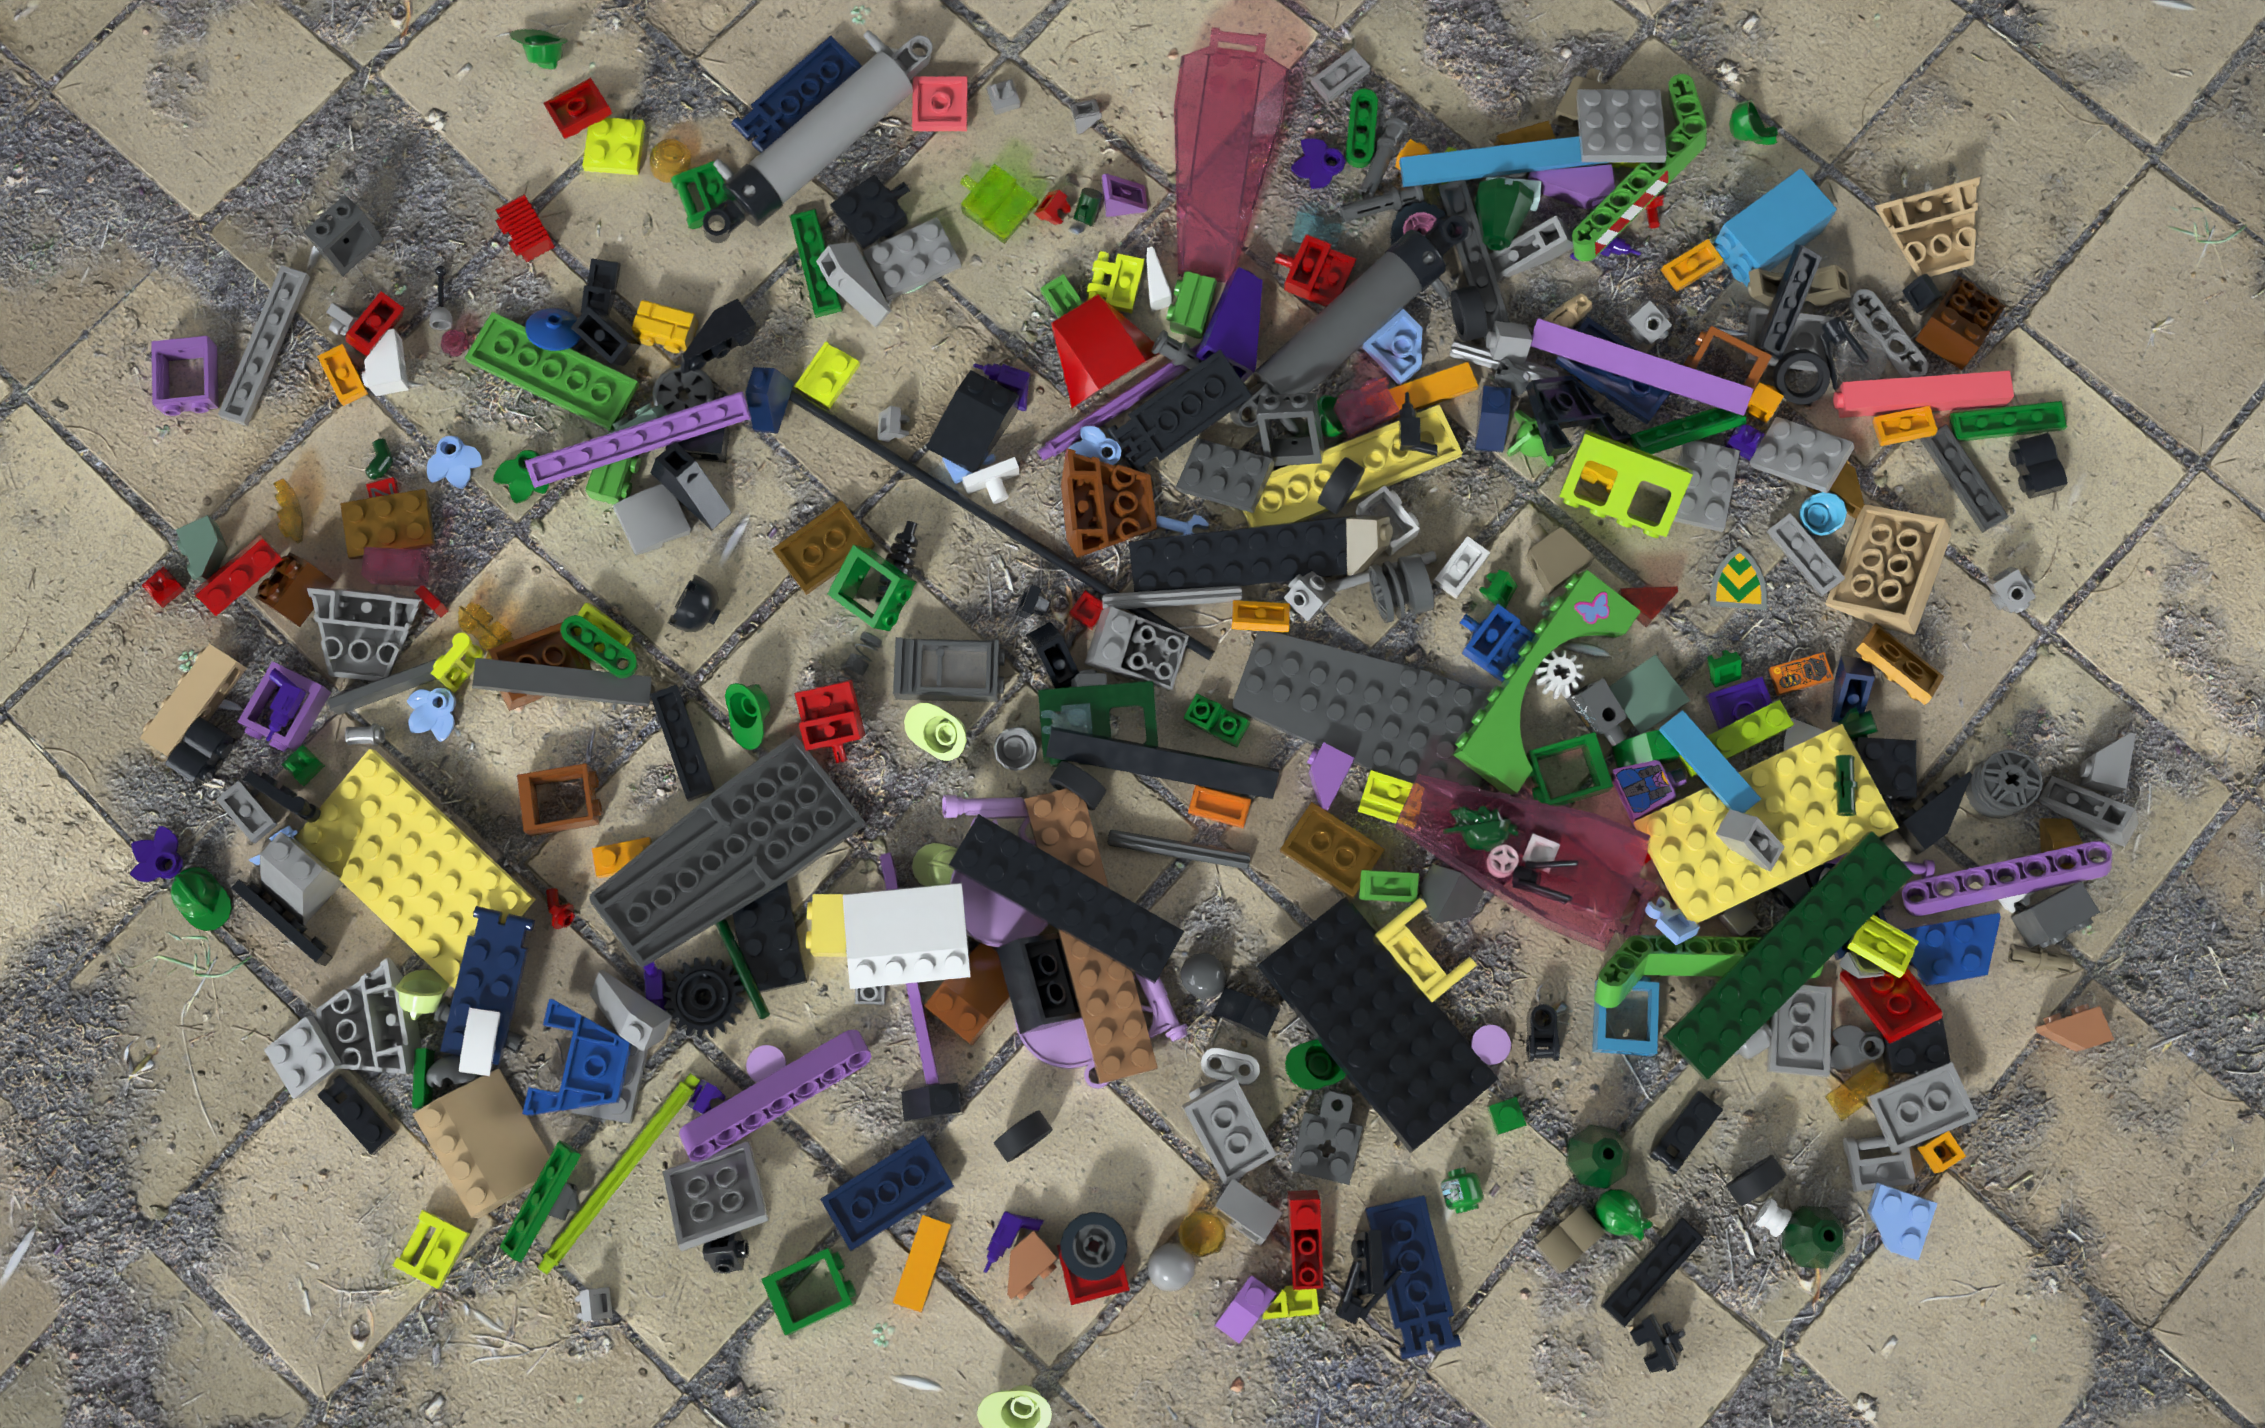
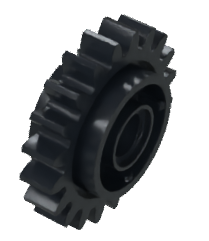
M710 957L706 958L704 965H702L698 958H694V967L692 968L684 962L683 968L685 972L683 974L676 970L673 971L677 981L666 982L673 988V991L663 993V996L672 999L670 1003L664 1005V1008L666 1010H674L670 1014L672 1015L671 1021L679 1019L676 1025V1029L679 1031L687 1026L686 1035L689 1037L697 1030L699 1039H704L706 1031L714 1039L716 1038V1029L718 1028L726 1034L728 1033L726 1023L734 1026L737 1025L733 1015L744 1014L737 1006L738 1004L747 1003L746 999L738 997L746 989L744 986H736L741 981L740 976L734 975L731 977L734 971L731 965L723 970L724 961L721 959L713 966V961ZM704 991H711L712 999L710 1003L703 1006L700 1005L698 1002L699 995Z

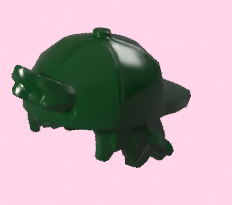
M1465 806L1450 810V814L1456 821L1455 827L1443 830V834L1461 833L1465 843L1471 849L1485 850L1486 852L1492 851L1493 848L1503 844L1510 834L1518 837L1517 825L1512 824L1511 819H1508L1506 816L1501 818L1499 809L1495 808L1490 812L1486 806H1480L1477 811Z

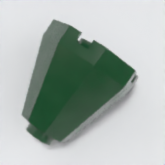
M1495 178L1479 183L1475 199L1482 242L1491 250L1501 251L1504 248L1510 247L1530 211L1534 191L1522 182L1513 180L1512 185L1505 184L1506 179Z
M1589 1125L1569 1139L1565 1164L1573 1172L1580 1185L1607 1189L1627 1175L1630 1149L1616 1129Z
M1799 1206L1782 1231V1249L1795 1260L1794 1262L1799 1267L1828 1269L1845 1253V1225L1828 1207Z

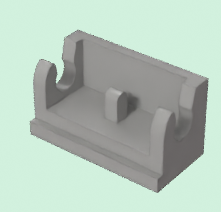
M1234 1179L1230 1181L1211 1210V1213L1259 1246L1266 1240L1282 1215L1281 1211Z

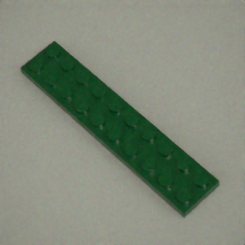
M1873 831L1868 832L1663 1037L1704 1080H1709L1914 875L1913 872Z

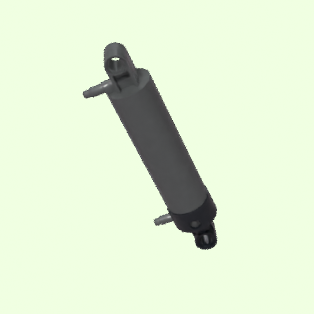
M1458 215L1442 216L1435 221L1433 227L1424 235L1414 230L1406 232L1385 251L1381 258L1255 370L1253 376L1257 384L1249 390L1253 397L1230 412L1232 421L1236 425L1249 428L1258 425L1256 414L1259 396L1311 392L1412 299L1430 285L1443 300L1448 299L1450 293L1439 278L1446 271V264L1442 256L1456 243L1465 240L1469 231L1466 220ZM1449 223L1454 227V233L1451 237L1447 233ZM1249 407L1251 411L1250 418L1244 421L1242 419V411L1244 408ZM1292 418L1277 419L1281 421L1293 436L1300 433V429Z

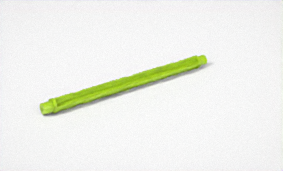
M690 1073L683 1082L680 1081L661 1109L653 1116L616 1163V1166L608 1173L571 1220L567 1228L560 1234L548 1251L545 1252L543 1260L537 1266L539 1270L548 1275L554 1266L559 1265L578 1237L586 1230L690 1096L693 1095L695 1087L700 1082L697 1077Z

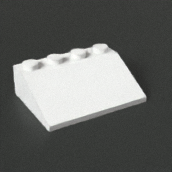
M962 883L843 894L850 989L970 977Z

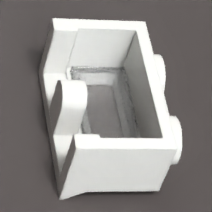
M1383 486L1358 504L1356 514L1390 516L1393 534L1390 545L1385 551L1391 556L1414 539L1420 529L1416 517L1411 512L1407 513L1401 506L1402 501L1397 493L1393 490L1389 491L1386 486Z

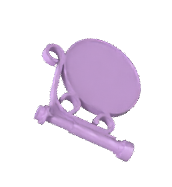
M943 795L942 812L944 818H957L958 815L963 813L965 815L977 816L979 814L986 819H995L992 822L997 825L996 819L1025 818L1019 828L1018 835L1023 840L1036 846L1035 840H1030L1025 835V828L1030 821L1022 797L962 799V797H957V795ZM956 870L953 871L950 884L962 883L966 931L975 940L989 946L1001 947L1018 938L1037 936L1048 925L1047 922Z
M1136 974L1151 1006L1141 1005L1142 1011L1153 1013L1152 1026L1148 1032L1150 1039L1168 1031L1165 1033L1166 1037H1170L1172 1042L1187 1036L1186 1029H1188L1187 1024L1180 1025L1160 976L1154 984ZM1015 1018L1016 1028L1022 1042L1039 1060L1051 1066L1066 1069L1087 1066L1084 1078L1090 1087L1101 1089L1108 1085V1083L1095 1084L1089 1078V1073L1095 1066L1082 1019L1044 1030L1020 1034Z

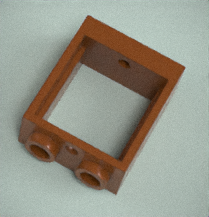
M1710 326L1708 331L1702 329L1695 342L1699 346L1694 356L1689 354L1683 366L1696 370L1714 336L1757 358L1743 383L1744 386L1755 389L1772 355L1713 326Z
M587 763L517 775L523 830L530 837L599 825L598 816L603 814L601 801L596 799L595 788H599L597 772L593 771ZM583 778L588 816L541 823L536 786Z

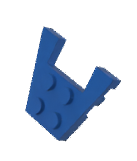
M549 999L543 1025L573 1031L562 1083L558 1093L528 1087L522 1114L531 1116L619 1103L632 1044L563 1004Z

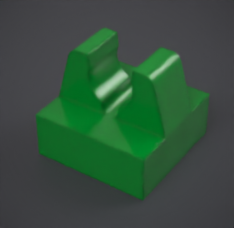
M1498 570L1497 573L1487 574L1486 578L1491 585L1489 588L1480 587L1479 591L1495 607L1499 604L1506 609L1518 585L1509 572Z
M1723 650L1722 657L1714 659L1712 655L1707 657L1710 681L1715 688L1742 679V659L1737 652L1730 653L1728 650Z
M303 744L281 764L303 786L325 767Z

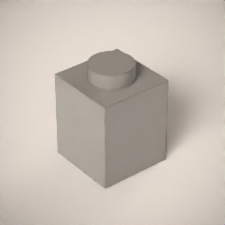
M1495 321L1492 331H1489L1486 337V347L1489 348L1492 359L1502 361L1505 358L1511 362L1525 363L1532 343L1528 326Z

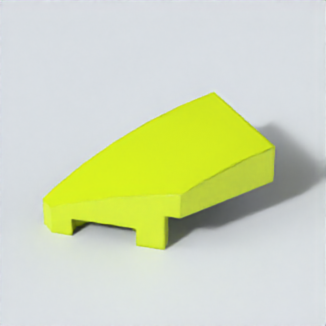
M1293 1285L1285 1286L1262 1315L1263 1320L1319 1314L1317 1289L1293 1290Z

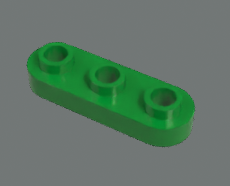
M1369 89L1357 90L1352 95L1350 103L1345 156L1347 162L1355 168L1368 166L1372 161L1374 153L1378 97ZM1366 104L1368 108L1364 109L1361 108L1359 105ZM1362 128V129H1364L1366 132H1365V133H1359V132L1357 131V129ZM1361 153L1364 157L1357 158L1355 154Z
M578 615L570 616L562 622L560 630L564 640L618 678H628L636 672L638 662L635 654L591 622ZM575 628L582 630L579 636L572 635V631ZM603 644L605 649L602 652H596L595 647ZM622 660L628 661V666L624 669L618 667L619 662Z

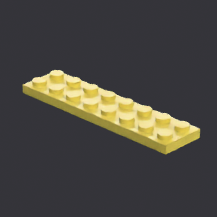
M1440 404L1416 413V417L1420 418L1421 441L1436 444L1437 456L1417 451H1400L1399 421L1325 450L1322 463L1287 465L1271 472L1254 513L1243 510L1249 526L1299 522L1329 511L1317 503L1318 498L1328 479L1345 457L1365 468L1360 482L1347 503L1376 492L1383 486H1391L1462 457L1461 448Z

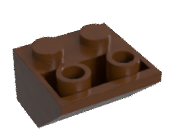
M289 552L275 566L276 570L271 577L265 579L259 585L255 598L293 624L301 627L314 610L312 597H309L307 588H331L335 581L308 561Z

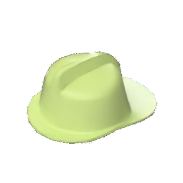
M919 703L912 706L906 713L904 720L905 731L909 739L917 746L943 761H951L959 757L964 751L967 742L966 729L958 717L931 703Z
M932 843L918 850L912 864L913 873L918 882L924 886L950 884L954 869L949 867V863L958 848L940 843Z
M424 969L405 975L399 984L396 985L395 990L399 994L400 1007L410 1012L412 1020H416L422 1014L433 1013L438 1010L442 996L450 984L435 970Z
M1018 1385L1009 1391L993 1392L986 1396L979 1404L977 1415L979 1423L983 1428H1047L1051 1421L1052 1412L1050 1405L1038 1390L1031 1386Z

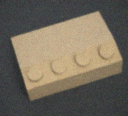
M1865 504L1857 517L1838 568L1845 577V580L1829 592L1825 603L1826 606L1872 624L1877 623L1885 629L1915 635L1951 537L1946 519Z
M500 1068L490 1072V1076L484 1075L439 1097L413 1113L414 1118L471 1218L480 1219L532 1187L550 1157L527 1115L522 1114L523 1107Z

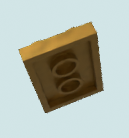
M426 489L340 503L347 554L351 560L435 545Z
M840 500L772 548V550L805 595H807L839 572L853 545L872 549L875 547V544L843 501Z
M1877 623L1870 628L1856 648V651L1860 653V657L1866 663L1874 664L1889 681L1898 683L1912 699L1921 701L1924 705L1931 700L1945 677Z
M1313 802L1310 803L1280 848L1281 853L1352 899L1360 889L1361 870H1372L1385 850Z

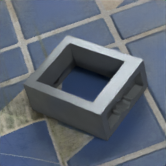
M343 195L304 231V234L322 257L342 276L346 275L383 241V238L366 214L346 195ZM329 216H332V219L330 221H327V218Z
M1316 393L1259 396L1256 415L1264 456L1272 458L1275 462L1274 466L1322 463L1324 439ZM1307 417L1310 437L1272 439L1268 419Z

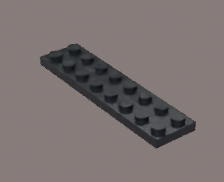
M1354 515L1128 541L1134 592L1237 585L1247 586L1293 580L1299 574L1303 577L1311 571L1320 577L1347 574L1346 519Z
M979 814L949 863L950 868L1154 984L1184 933L1182 929Z

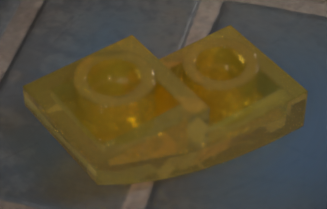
M282 478L273 483L278 492L274 496L282 508L276 512L281 521L277 525L285 538L291 537L296 543H300L303 541L304 534L300 503L293 487Z

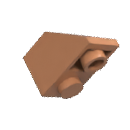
M2088 1003L2070 1009L2072 1013L2070 1016L2062 1018L2061 1013H2057L2043 1018L2045 1024L2035 1027L2038 1034L2075 1052L2114 1040L2101 1006L2090 1009Z
M1032 1231L1010 1251L1007 1295L1011 1300L1015 1297L1022 1300L1034 1289L1031 1283L1036 1278L1041 1276L1044 1280L1057 1268L1054 1262L1058 1258L1035 1231Z

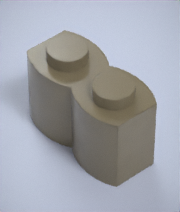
M1570 1204L1558 1214L1557 1217L1560 1221L1553 1228L1548 1224L1535 1236L1538 1241L1533 1246L1557 1273H1562L1606 1233L1582 1205L1573 1208Z

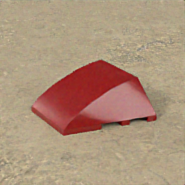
M1100 295L1094 296L1051 322L1071 409L1136 368L1161 355L1160 353H1152V347L1155 343Z

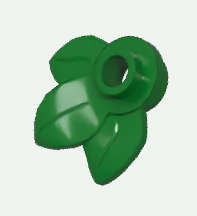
M525 450L520 452L516 459L504 461L494 474L493 481L495 483L509 484L510 496L515 504L528 500L533 491L545 494L549 488L550 483L534 488L528 469L525 468V460L540 456L536 451Z

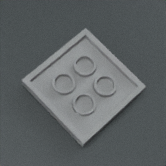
M1578 89L1576 101L1581 162L1665 163L1667 152L1660 90Z
M749 1141L721 1150L705 1160L698 1162L690 1161L663 1171L677 1244L681 1251L769 1221Z

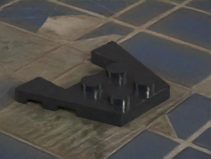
M1572 375L1531 380L1526 386L1547 456L1566 454L1572 448V445L1562 431L1564 428L1593 424L1600 435L1625 445L1631 439L1630 434L1626 430L1621 433L1613 424L1615 419L1609 413H1602L1594 405L1596 401L1594 397Z

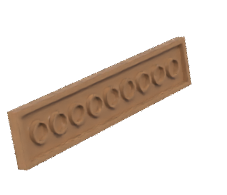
M1067 788L1024 799L1036 847L1109 888L1086 802ZM1059 930L1099 1084L1157 1070L1158 1066L1132 971Z

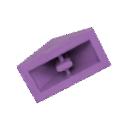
M1106 173L1102 175V193L1106 217L1142 213L1148 210L1144 185Z

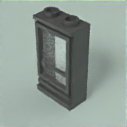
M896 637L893 681L894 697L896 700L998 702L999 694H1004V676H999L1000 666H1005V649H1000L999 640L904 639L903 637Z

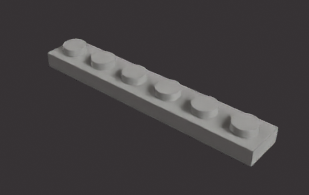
M281 265L218 413L222 419L248 426L310 277L307 273Z

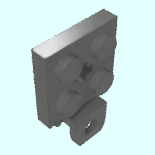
M1328 1089L1322 1097L1318 1115L1304 1111L1291 1171L1350 1185L1363 1126L1349 1122L1352 1111V1099L1349 1094ZM1339 1099L1342 1101L1339 1109L1331 1107L1333 1100ZM1326 1140H1330L1331 1146L1335 1147L1334 1153H1329L1328 1157L1322 1156V1151L1318 1149V1145L1324 1144Z

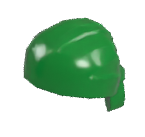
M1752 100L1740 102L1734 107L1729 121L1730 132L1733 137L1738 140L1751 141L1762 145H1774L1777 143V128H1765Z
M1342 390L1335 397L1323 395L1317 399L1322 433L1325 437H1336L1346 430V412L1355 409L1356 402L1353 401L1344 402L1347 390Z
M1609 1189L1602 1193L1595 1202L1594 1213L1598 1224L1605 1231L1613 1235L1626 1236L1632 1234L1641 1241L1644 1238V1229H1650L1653 1226L1652 1221L1643 1217L1639 1201L1630 1192L1623 1189Z

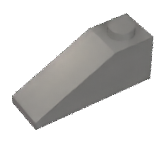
M1555 215L1514 239L1510 247L1489 254L1497 282L1553 260L1572 249V234L1566 222Z
M2054 776L2050 778L2038 799L2043 805L2065 818L2071 819L2072 822L2094 835L2123 847L2127 845L2139 823L2136 808Z
M604 970L599 971L590 996L619 1036L643 1052L663 1040L672 1015Z

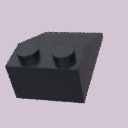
M970 370L954 393L926 448L971 473L977 472L1017 414L1019 395Z

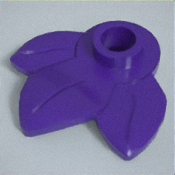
M1310 138L1301 140V147L1305 156L1298 159L1291 166V171L1298 177L1310 178L1311 189H1320L1329 185L1334 175L1342 172L1345 166V158L1339 150L1329 148L1323 140ZM1334 161L1336 165L1330 166L1327 165V162Z
M159 826L155 833L154 841L140 840L131 844L133 854L139 862L130 872V875L136 880L151 882L159 877L172 879L181 872L183 859L177 853L178 839L168 828ZM172 860V867L166 870L165 864Z

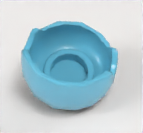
M1824 492L1807 498L1799 510V519L1802 527L1810 534L1819 536L1831 534L1841 528L1847 515L1844 501L1836 494Z

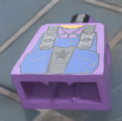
M1659 760L1616 768L1612 772V782L1632 824L1636 820L1675 803L1676 794L1674 789L1687 784L1681 768L1665 773Z

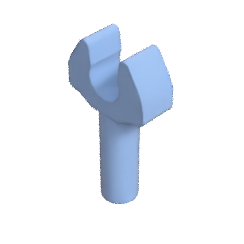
M1159 515L1156 519L1157 527L1181 532L1184 535L1194 534L1192 530L1196 527L1201 529L1209 528V523L1198 515H1193L1192 519L1187 522Z

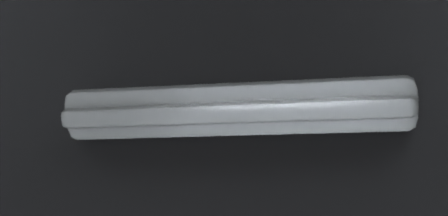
M1459 341L1452 343L1451 357L1498 369L1501 361L1493 360L1490 350ZM1525 361V363L1512 362L1517 369L1525 371L1529 375L1528 379L1530 380L1558 377L1556 369Z

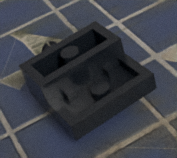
M874 174L832 202L830 207L863 250L882 236L887 239L908 224L907 215L899 206L897 200L910 192V189L905 182H902L890 190Z
M1857 737L1855 739V748L1891 814L1892 801H1911L1917 797L1916 740Z
M1943 1016L1941 1019L1890 1044L1883 1036L1884 1052L1882 1057L1886 1076L1909 1074L1916 1077L1951 1063Z

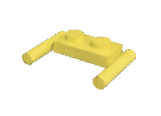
M1419 898L1379 930L1375 936L1432 1003L1477 965L1471 957H1468L1446 975L1443 969L1405 926V924L1427 907L1425 902Z

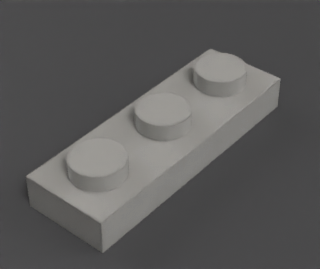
M1791 513L1767 531L1768 535L1821 597L1845 580L1842 573Z

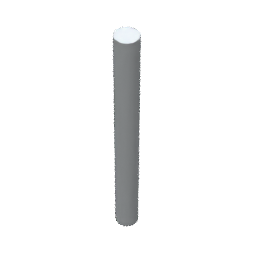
M1434 551L1420 554L1424 565L1437 561ZM1397 562L1391 563L1395 572H1397ZM1369 570L1328 582L1326 585L1333 592L1370 582Z

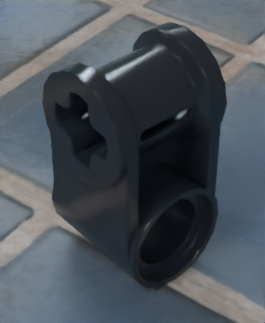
M1546 1004L1537 1005L1529 1010L1526 1017L1528 1062H1533L1534 1059L1559 1061L1560 1042L1556 1011L1553 1007ZM1538 1010L1544 1011L1548 1015L1549 1020L1545 1027L1538 1025L1535 1021V1014ZM1537 1047H1548L1549 1049H1537Z

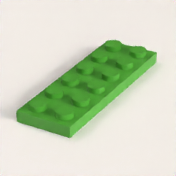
M491 312L465 356V360L468 363L609 431L614 430L612 424L621 419L640 386L638 381L570 348L561 351H550L537 347L528 339L524 326L495 312Z

